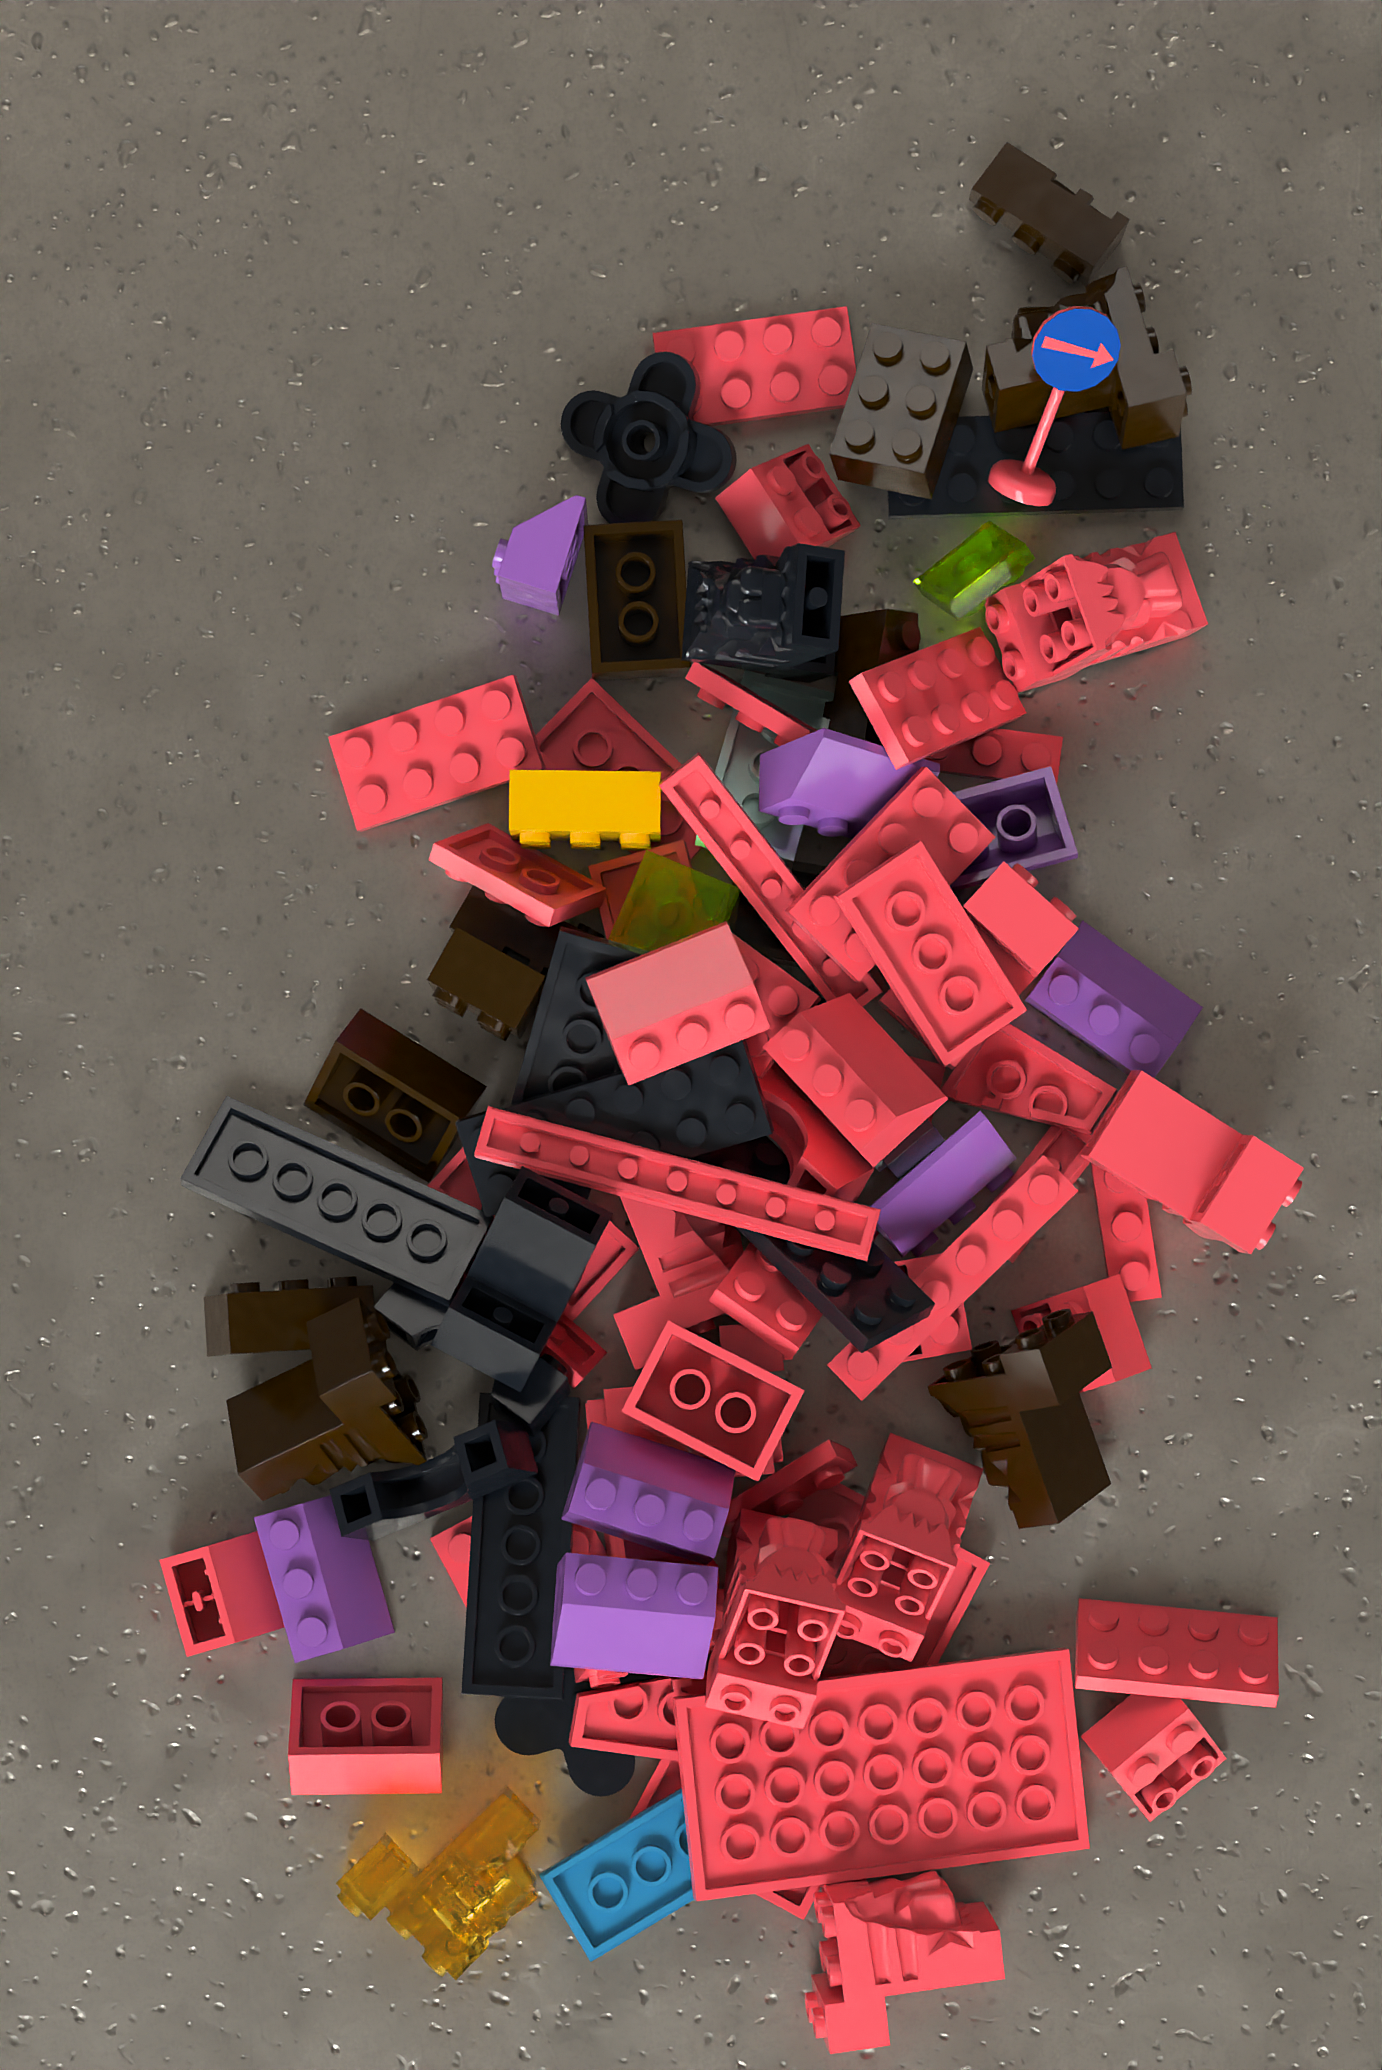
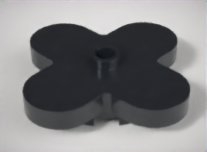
M671 352L651 354L636 367L627 395L618 397L596 390L585 391L574 396L563 410L561 432L567 445L582 456L600 461L604 467L597 488L596 500L601 515L609 524L656 521L663 512L669 490L672 486L699 493H709L723 487L731 479L735 471L736 451L730 438L721 430L696 422L693 418L700 394V378L694 365L683 356ZM654 433L655 445L649 452L644 447V439L648 434Z
M565 1668L564 1700L508 1697L502 1699L495 1714V1729L500 1741L509 1750L528 1756L554 1749L562 1750L570 1777L575 1785L585 1793L593 1796L613 1795L622 1790L631 1780L635 1769V1755L571 1747L568 1743L577 1693L596 1690L590 1688V1681L576 1683L574 1668ZM628 1673L625 1677L620 1678L619 1685L667 1676Z

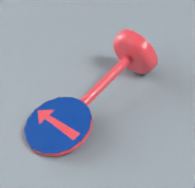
M1072 306L1055 312L1041 324L1036 332L1031 349L1034 368L1045 383L1052 386L1053 389L1025 461L1013 459L1000 460L990 469L988 482L1002 495L1033 506H1048L1052 503L1056 494V484L1049 474L1036 467L1064 392H1078L1096 386L1109 376L1118 362L1121 343L1116 326L1106 314L1092 307Z

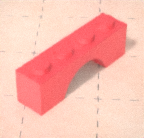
M770 1068L762 1079L757 1076L774 1127L773 1133L768 1136L782 1148L790 1165V1177L787 1185L850 1202L857 1201L875 1167L873 1168L858 1150L775 1071Z

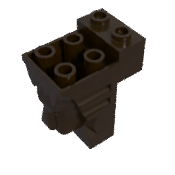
M1127 267L1119 268L1115 273L1086 285L1084 288L1085 293L1061 298L1054 306L1019 308L1013 319L1011 338L1005 339V342L986 346L981 390L994 433L1040 422L1053 387L1046 384L1034 368L1031 356L1033 338L1046 319L1055 312L1072 306L1092 307L1106 314L1117 328L1121 347L1118 362L1108 377L1094 387L1078 392H1064L1054 419L1109 407L1118 440L1123 450L1179 437L1182 418L1188 415L1186 397L1192 395L1189 372L1186 366H1178L1174 350L1159 353L1156 332L1152 326L1146 328L1142 313L1146 311V304L1140 283L1132 284Z
M359 1297L306 1322L312 1359L226 1400L238 1475L262 1501L279 1493L283 1494L289 1491L300 1478L313 1486L318 1485L336 1472H339L343 1467L352 1473L357 1465L360 1467L368 1466L380 1459H384L389 1463L405 1462L416 1465L427 1461L423 1440L428 1438V1433L416 1407V1403L421 1400L419 1390L414 1380L408 1374L405 1376L401 1375L397 1370L394 1359L387 1350L386 1340L390 1338V1330L384 1317L378 1311L372 1313Z
M1070 1309L1058 1310L1042 1318L1044 1325L1018 1334L1009 1345L1000 1346L997 1340L979 1344L970 1350L971 1357L945 1366L943 1368L944 1375L927 1386L930 1396L935 1397L951 1416H959L965 1433L974 1438L973 1449L980 1451L983 1473L986 1475L988 1484L993 1487L1008 1488V1505L1010 1511H1013L1019 1529L1059 1524L1111 1485L1079 1393L1081 1389L1112 1368L1093 1311L1072 1315Z

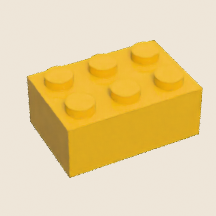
M510 770L509 832L512 840H520L519 843H521V848L551 849V841H570L571 849L599 850L601 849V841L620 842L622 850L643 851L651 849V842H661L662 789L659 787L661 772Z

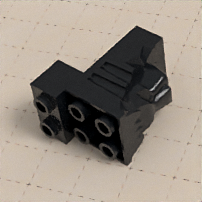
M798 543L791 547H785L780 557L758 555L755 560L738 558L735 563L726 561L688 562L681 660L764 672L765 677L811 683L834 675L835 653L839 648L845 551Z
M522 1166L505 1195L476 1258L450 1304L431 1346L521 1392L575 1292L613 1213Z

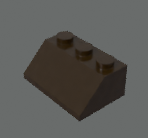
M360 1008L336 1039L303 1105L429 1183L459 1136L455 1122L460 1118L472 1115L487 1086Z

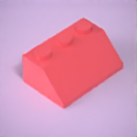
M726 921L585 977L615 1057L628 1085L771 1029L752 978Z
M850 993L800 1012L763 1046L767 1053L873 1168L948 1100L946 1095Z
M443 1678L293 1679L288 1745L291 1795L442 1793Z

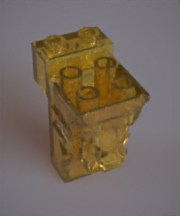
M506 1785L421 1868L385 1832L342 1873L335 1883L341 1889L337 1898L355 1917L358 1918L364 1913L370 1921L386 1907L390 1911V1915L386 1919L398 1934L405 1940H408L413 1935L425 1948L424 1953L421 1955L425 1962L440 1977H443L448 1972L456 1981L488 1948L489 1941L487 1939L503 1929L513 1915L527 1908L538 1899L536 1875L520 1850L525 1847L526 1841L539 1829L541 1821Z

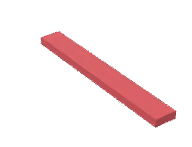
M490 1106L487 1108L474 1152L475 1158L516 1169H521L523 1166L539 1175L868 1261L881 1209Z

